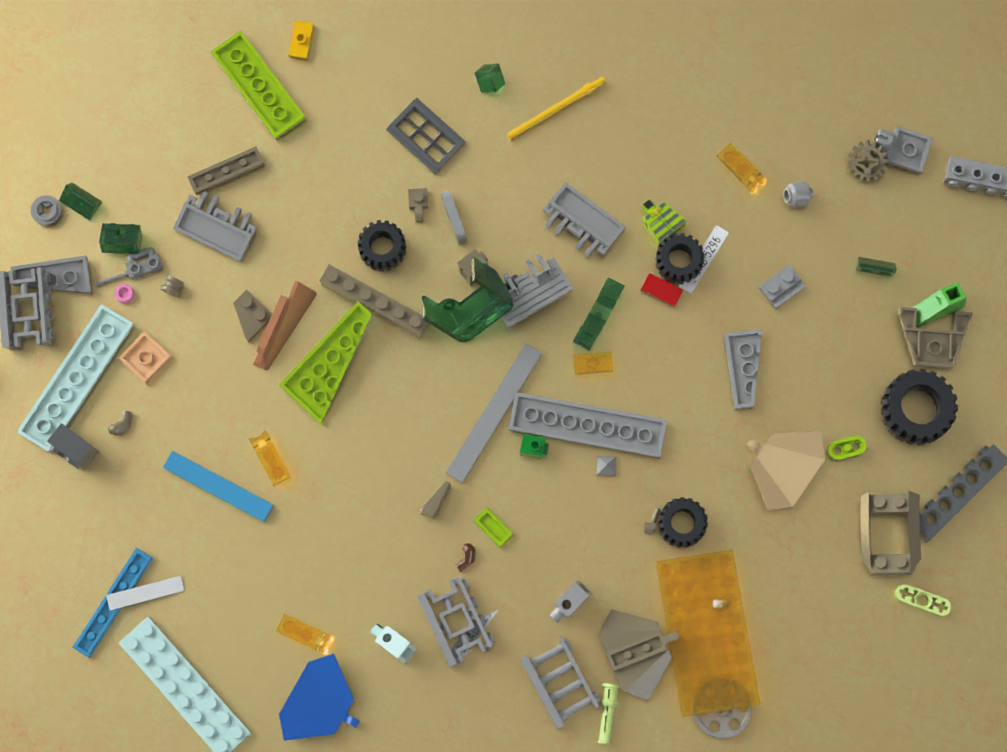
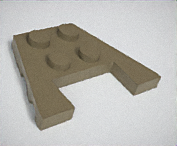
M899 307L898 314L913 365L945 369L954 368L963 337L968 329V323L972 318V312H953V331L916 328L917 308Z

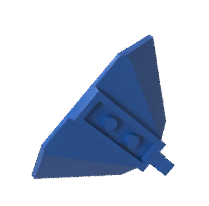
M334 653L308 662L282 707L279 718L284 741L333 735L343 721L355 728L358 726L360 721L347 714L354 698Z

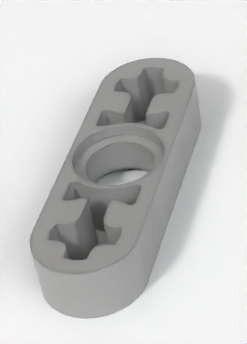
M450 190L442 192L441 197L458 244L465 242L467 237Z

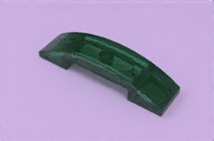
M609 277L607 278L573 343L588 351L591 350L625 287L624 285Z

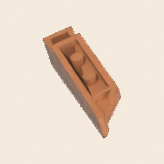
M295 281L289 298L283 295L280 296L258 345V354L253 363L254 366L269 370L316 297L317 293L314 290Z

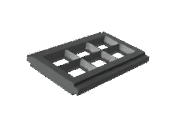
M418 98L413 100L386 129L434 174L439 172L466 143L463 138ZM414 110L426 119L419 127L408 118ZM404 120L416 129L410 136L398 127ZM428 122L440 132L434 139L422 130ZM419 132L430 141L424 149L412 140ZM442 135L454 144L448 152L436 143ZM433 145L444 154L438 162L427 153Z

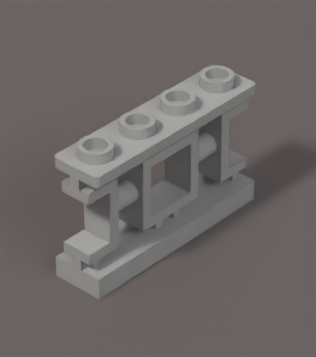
M43 267L31 268V278L17 279L15 271H0V330L2 348L13 349L22 347L21 338L36 336V344L38 345L52 344V339H54V330L51 328L53 313L49 306L51 292L48 290L50 275L47 269ZM38 283L39 293H29L28 284ZM11 285H21V294L12 295ZM33 298L34 316L19 317L18 300ZM41 320L42 331H32L31 321ZM23 322L24 332L14 333V323Z
M460 576L449 581L453 589L452 591L435 598L432 590L417 595L450 668L464 662L461 652L478 644L483 653L492 649V643H495L491 633H486L483 627L486 625L482 614L478 615L475 610L478 605L474 597H469L467 590L470 588L466 579L461 580ZM458 584L467 600L469 609H466L464 603L455 607L450 597L459 593L456 588ZM431 597L433 604L443 600L447 610L439 614L442 622L438 623L427 600ZM462 609L470 626L452 634L444 617ZM473 620H476L487 644L483 645L480 638L473 642L470 641L466 632L475 629ZM445 633L448 634L450 640L460 636L464 646L455 650L458 658H454L444 637Z

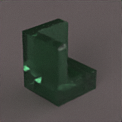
M499 63L484 64L475 72L481 93L497 92L505 85Z

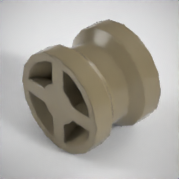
M167 275L165 278L166 282L160 289L169 295L178 297V290L180 287H183L184 283L177 278Z

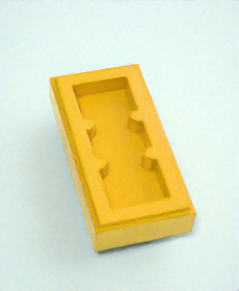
M295 20L289 57L303 60L308 59L314 28L313 23Z

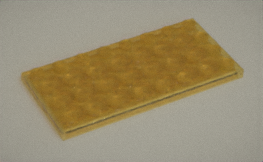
M733 549L656 561L667 633L670 634L678 631L680 639L670 642L669 645L682 717L761 705ZM713 600H723L716 608L713 607Z

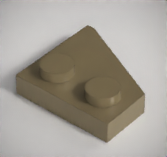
M246 289L233 304L245 338L250 342L269 323L272 313Z

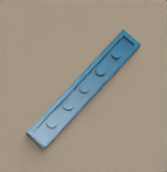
M174 451L171 452L163 466L164 469L262 522H265L274 506Z
M136 548L106 595L135 588L152 562L153 557ZM105 596L72 648L90 658L122 607L110 610L107 597Z

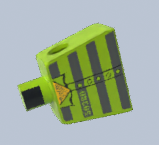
M649 199L641 206L647 213L643 218V224L657 247L660 246L662 241H665L666 237H672L673 234L686 226L687 220L666 202H662L656 207Z

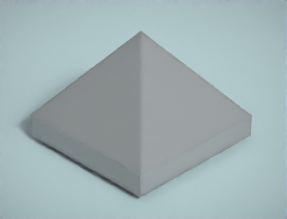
M597 456V476H616V457Z

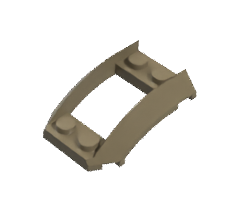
M908 491V494L870 495L867 492L861 496L860 529L862 561L872 576L912 575L915 571L917 564L921 560L919 494ZM871 515H908L910 554L872 555Z

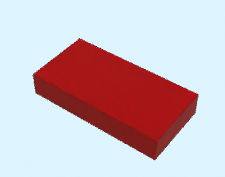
M649 273L641 291L675 308L683 289Z

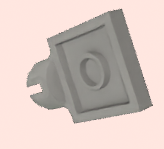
M899 126L895 128L894 132L880 129L876 133L874 138L877 141L876 146L883 145L881 150L888 151L885 155L886 158H889L888 164L917 174L923 172L933 138Z

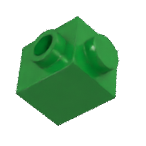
M523 434L520 456L543 459V455H547L549 448L546 438Z

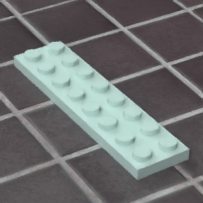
M101 304L17 430V433L50 453L52 450L50 449L51 444L47 442L61 423L66 427L69 425L134 324Z
M150 617L144 619L119 642L122 648L213 752H232L251 734L247 727Z

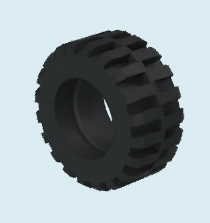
M912 369L907 373L900 374L890 383L884 391V396L881 398L882 408L880 413L884 416L882 421L884 425H888V431L891 435L893 433L896 434V439L900 441L905 440L907 441L906 444L912 445L917 443V445H924L942 437L952 427L951 425L957 417L955 414L958 411V405L955 403L957 396L952 393L954 389L952 385H947L944 382L946 378L943 376L939 378L936 376L937 372L932 370L929 373L926 372V369H919L918 371ZM912 390H920L931 396L936 405V415L932 421L927 424H916L905 416L901 402L906 393Z

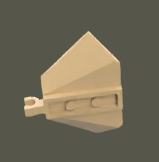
M822 431L772 433L763 447L752 438L746 445L747 448L758 454L750 466L767 510L792 508L825 461Z

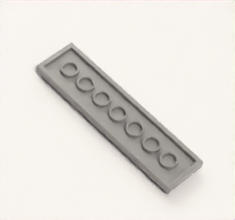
M515 392L508 430L661 458L667 420Z

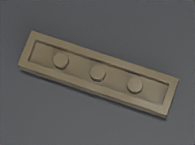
M256 146L188 176V179L197 195L265 164Z

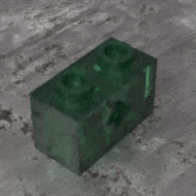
M102 223L99 238L101 252L139 255L143 237L140 225Z

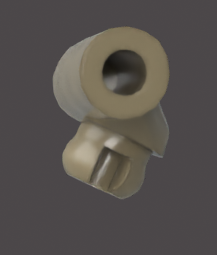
M122 411L121 420L109 426V433L120 435L127 431L132 412Z

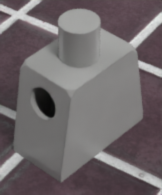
M580 581L574 582L554 603L557 608L550 616L557 623L564 616L567 618L572 616L593 594ZM567 600L571 602V606L569 608L565 606V602Z

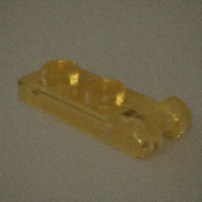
M731 142L717 154V158L746 186L750 193L753 194L760 184L763 185L767 181L764 175ZM751 175L755 177V180L752 182L748 179Z
M266 430L261 432V435L249 439L274 486L291 477ZM265 441L267 445L260 448L259 444Z
M286 614L283 615L276 629L277 633L325 655L328 651L326 648L329 642H332L334 638ZM317 636L322 638L320 645L314 643Z

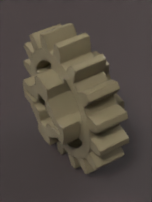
M866 140L865 145L860 141L858 147L853 146L852 150L854 152L848 154L852 158L847 161L848 164H852L849 171L854 170L853 176L860 175L861 181L864 177L867 178V182H870L871 177L877 180L878 174L884 175L882 169L887 170L888 165L885 164L889 162V158H885L888 151L881 150L883 145L877 147V141L870 144V141ZM864 149L863 155L856 157L858 152ZM867 157H869V160L872 161L870 164H868L867 161H864ZM880 165V167L873 172V167Z

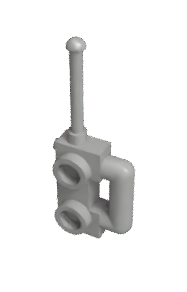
M152 247L127 255V271L95 281V285L99 286L100 284L125 276L135 280L137 277H143V275L162 270L163 266L158 253L155 254V250ZM148 256L149 259L147 261L137 264L136 259Z

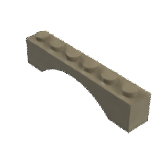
M330 264L319 280L323 287L354 302L359 301L364 307L379 314L418 339L422 338L430 324L429 319Z

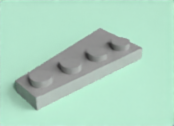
M86 255L11 267V271L16 272L17 279L31 278V268L43 267L47 269L50 275L48 290L92 293ZM38 283L28 284L29 288L38 289Z
M762 329L724 334L734 410L754 407Z

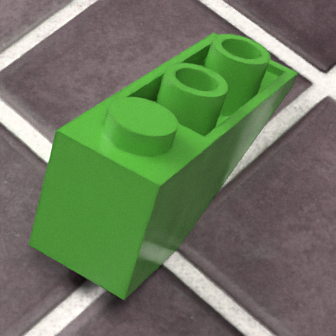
M958 282L940 289L912 307L917 308L916 328L966 307L967 297Z

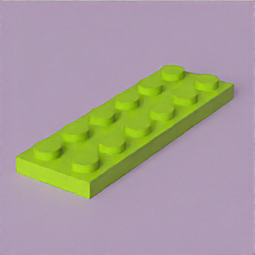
M241 30L210 51L275 140L306 119L303 112Z

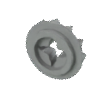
M44 195L38 197L33 202L31 215L39 224L50 225L61 216L62 208L56 198ZM42 205L46 208L51 207L49 210L50 216L46 213L42 214L44 212Z

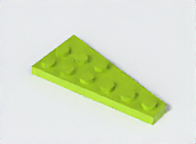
M359 301L279 384L320 424L324 420L372 317V313Z

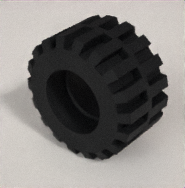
M377 220L376 224H373V222L369 223V227L365 226L363 233L360 232L358 250L362 260H364L367 266H371V269L376 270L377 268L383 272L384 269L389 271L391 267L394 266L396 268L399 266L398 262H402L403 256L406 254V242L402 230L397 228L394 223L389 224L387 220L384 223H381V220ZM386 237L393 241L392 249L382 255L374 253L371 250L372 243L377 238Z
M675 233L672 237L668 236L665 238V241L660 243L655 260L656 268L659 269V274L663 275L666 281L669 279L673 284L675 282L683 284L685 281L689 283L700 273L705 255L702 245L699 246V241L697 239L693 240L692 235L687 237L685 233H681L677 236V233ZM675 250H683L689 254L691 263L683 268L676 267L670 262L669 254Z
M680 497V499H672L671 502L664 506L659 515L660 535L662 534L664 541L669 542L671 546L688 548L691 545L697 544L706 532L708 517L704 512L705 509L699 505V502H694L691 498L684 499L685 497ZM686 512L691 515L694 520L693 529L686 534L675 531L671 525L674 514Z

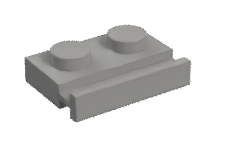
M789 264L760 285L759 289L768 301L772 303L774 308L777 309L804 289L806 284L802 282L801 278Z

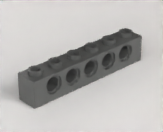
M994 444L990 447L987 445L978 452L980 457L976 461L971 459L964 466L967 470L963 474L958 472L951 479L953 483L949 487L945 485L937 493L940 496L935 501L931 499L924 506L926 510L920 514V538L925 543L929 542L1007 464V457ZM981 461H986L989 464V470H984L981 467ZM968 474L975 476L976 482L974 484L968 481ZM954 488L962 490V497H957L954 494ZM941 501L948 503L949 509L947 511L941 508ZM928 514L935 517L934 524H930L927 521Z

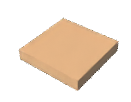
M145 331L118 357L145 384L172 358Z

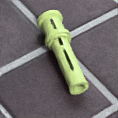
M603 683L604 695L601 700L603 712L598 743L611 744L614 710L618 705L617 694L620 686Z

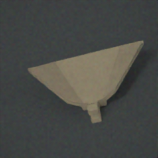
M611 609L599 636L612 670L622 691L648 701L673 659L667 643L680 639L679 633L675 631L663 636L657 621Z

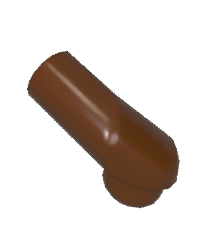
M466 543L462 547L464 551L463 559L455 564L460 572L475 561L476 550L470 543Z

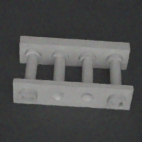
M562 636L558 638L560 645L538 657L529 659L526 655L520 658L557 730L564 726L565 718L591 704L596 709L599 707L598 703L600 702L596 691L591 692L569 650L572 647L568 639L563 640ZM563 651L566 653L570 662L544 676L537 675L535 669L538 668L539 664ZM572 669L575 670L579 678L577 681L553 694L546 692L544 688L547 685L546 683ZM582 686L584 687L589 697L563 711L556 710L553 705L557 703L556 700Z

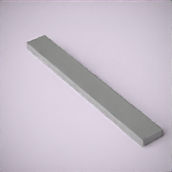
M528 344L524 345L446 471L447 475L461 483L464 482L512 404L515 392L520 391L541 357L542 352Z

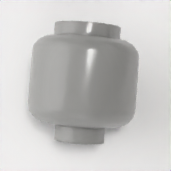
M806 182L790 183L784 189V201L791 207L807 206L813 198V190Z

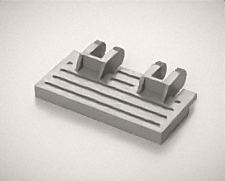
M566 182L543 209V212L548 216L553 210L555 211L545 224L546 227L552 226L557 218L562 220L555 229L557 235L566 226V229L578 238L585 233L575 248L580 250L588 240L593 244L586 250L585 255L587 257L598 246L597 252L603 256L626 227Z
M204 191L201 194L196 206L194 205L197 198L189 195L173 229L238 261H242L257 229L256 226L249 224L252 214L247 212L239 227L236 223L241 215V208H236L230 222H228L231 214L216 207L219 200L218 197L214 196L211 199L206 211L203 210V206L208 198V192Z
M540 253L536 255L538 263L543 268V271L540 273L537 272L532 261L527 260L526 265L534 278L532 279L528 272L514 279L517 288L507 273L503 274L505 282L511 289L506 293L497 279L493 280V284L501 297L499 298L495 291L488 294V297L507 329L573 291L572 285L554 257L547 260V265Z

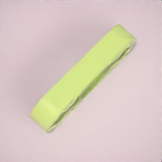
M903 584L895 590V597L899 602L936 616H945L951 610V604L947 599L913 586ZM907 589L908 594L913 595L914 591L917 593L913 598V602H910L912 598L906 596L904 599L901 598L902 594L899 591ZM920 595H925L928 598L926 606H921L918 603L917 599ZM932 598L935 599L933 602L939 605L943 602L946 610L939 612V608L936 606H932V609H929L932 604Z

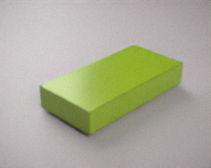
M488 507L473 520L500 549L514 536Z

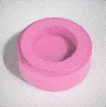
M121 284L115 289V297L120 303L127 304L134 299L135 293L130 285Z

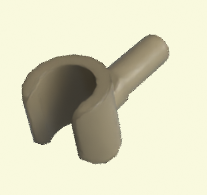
M660 508L655 509L651 522H645L644 533L653 534L655 532Z

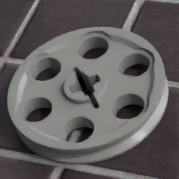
M717 678L706 682L698 689L693 699L692 713L696 724L703 732L716 738H729L737 735L747 726L752 713V704L747 691L739 683L726 678ZM727 684H731L735 688V693L731 696L724 693V687ZM706 687H713L715 689L714 697L708 698L705 696L704 690ZM739 700H743L747 704V709L743 712L738 711L736 708V703ZM711 703L715 705L725 703V708L733 713L723 711L720 714L719 709L711 705ZM699 705H705L708 708L706 716L697 714V707ZM735 718L739 721L740 726L737 730L729 728L728 723L730 719ZM711 721H717L720 724L718 732L710 731L709 723Z

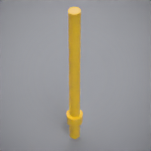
M604 77L597 79L591 84H585L581 90L507 133V136L512 140L585 95H591L595 92V89L606 83Z

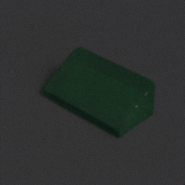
M74 183L65 185L59 199L61 203L88 220H91L102 204L101 200Z
M864 257L857 258V271L893 277L897 271L896 264L892 262Z

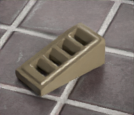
M446 481L421 508V514L433 520L436 519L451 488L450 482Z

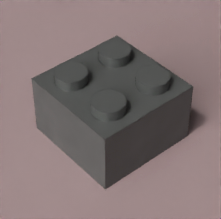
M62 423L47 441L51 444L50 449L62 458L66 455L65 460L77 469L80 466L86 469L99 452Z

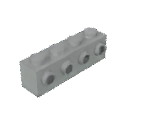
M951 156L947 161L943 183H948L951 187H967L970 191H986L985 193L989 195L1002 194L1007 198V167Z

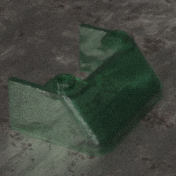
M474 256L471 258L472 281L481 287L461 302L447 298L440 303H436L425 295L421 297L422 320L459 342L472 340L513 308V298L498 272Z

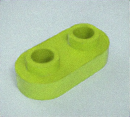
M861 436L836 440L829 445L828 455L833 460H843L859 456L866 450L867 444ZM857 443L859 445V449H854L853 444ZM834 448H839L840 454H836Z

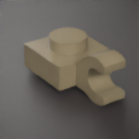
M427 188L408 189L409 209H415L416 222L423 221V209L428 208Z

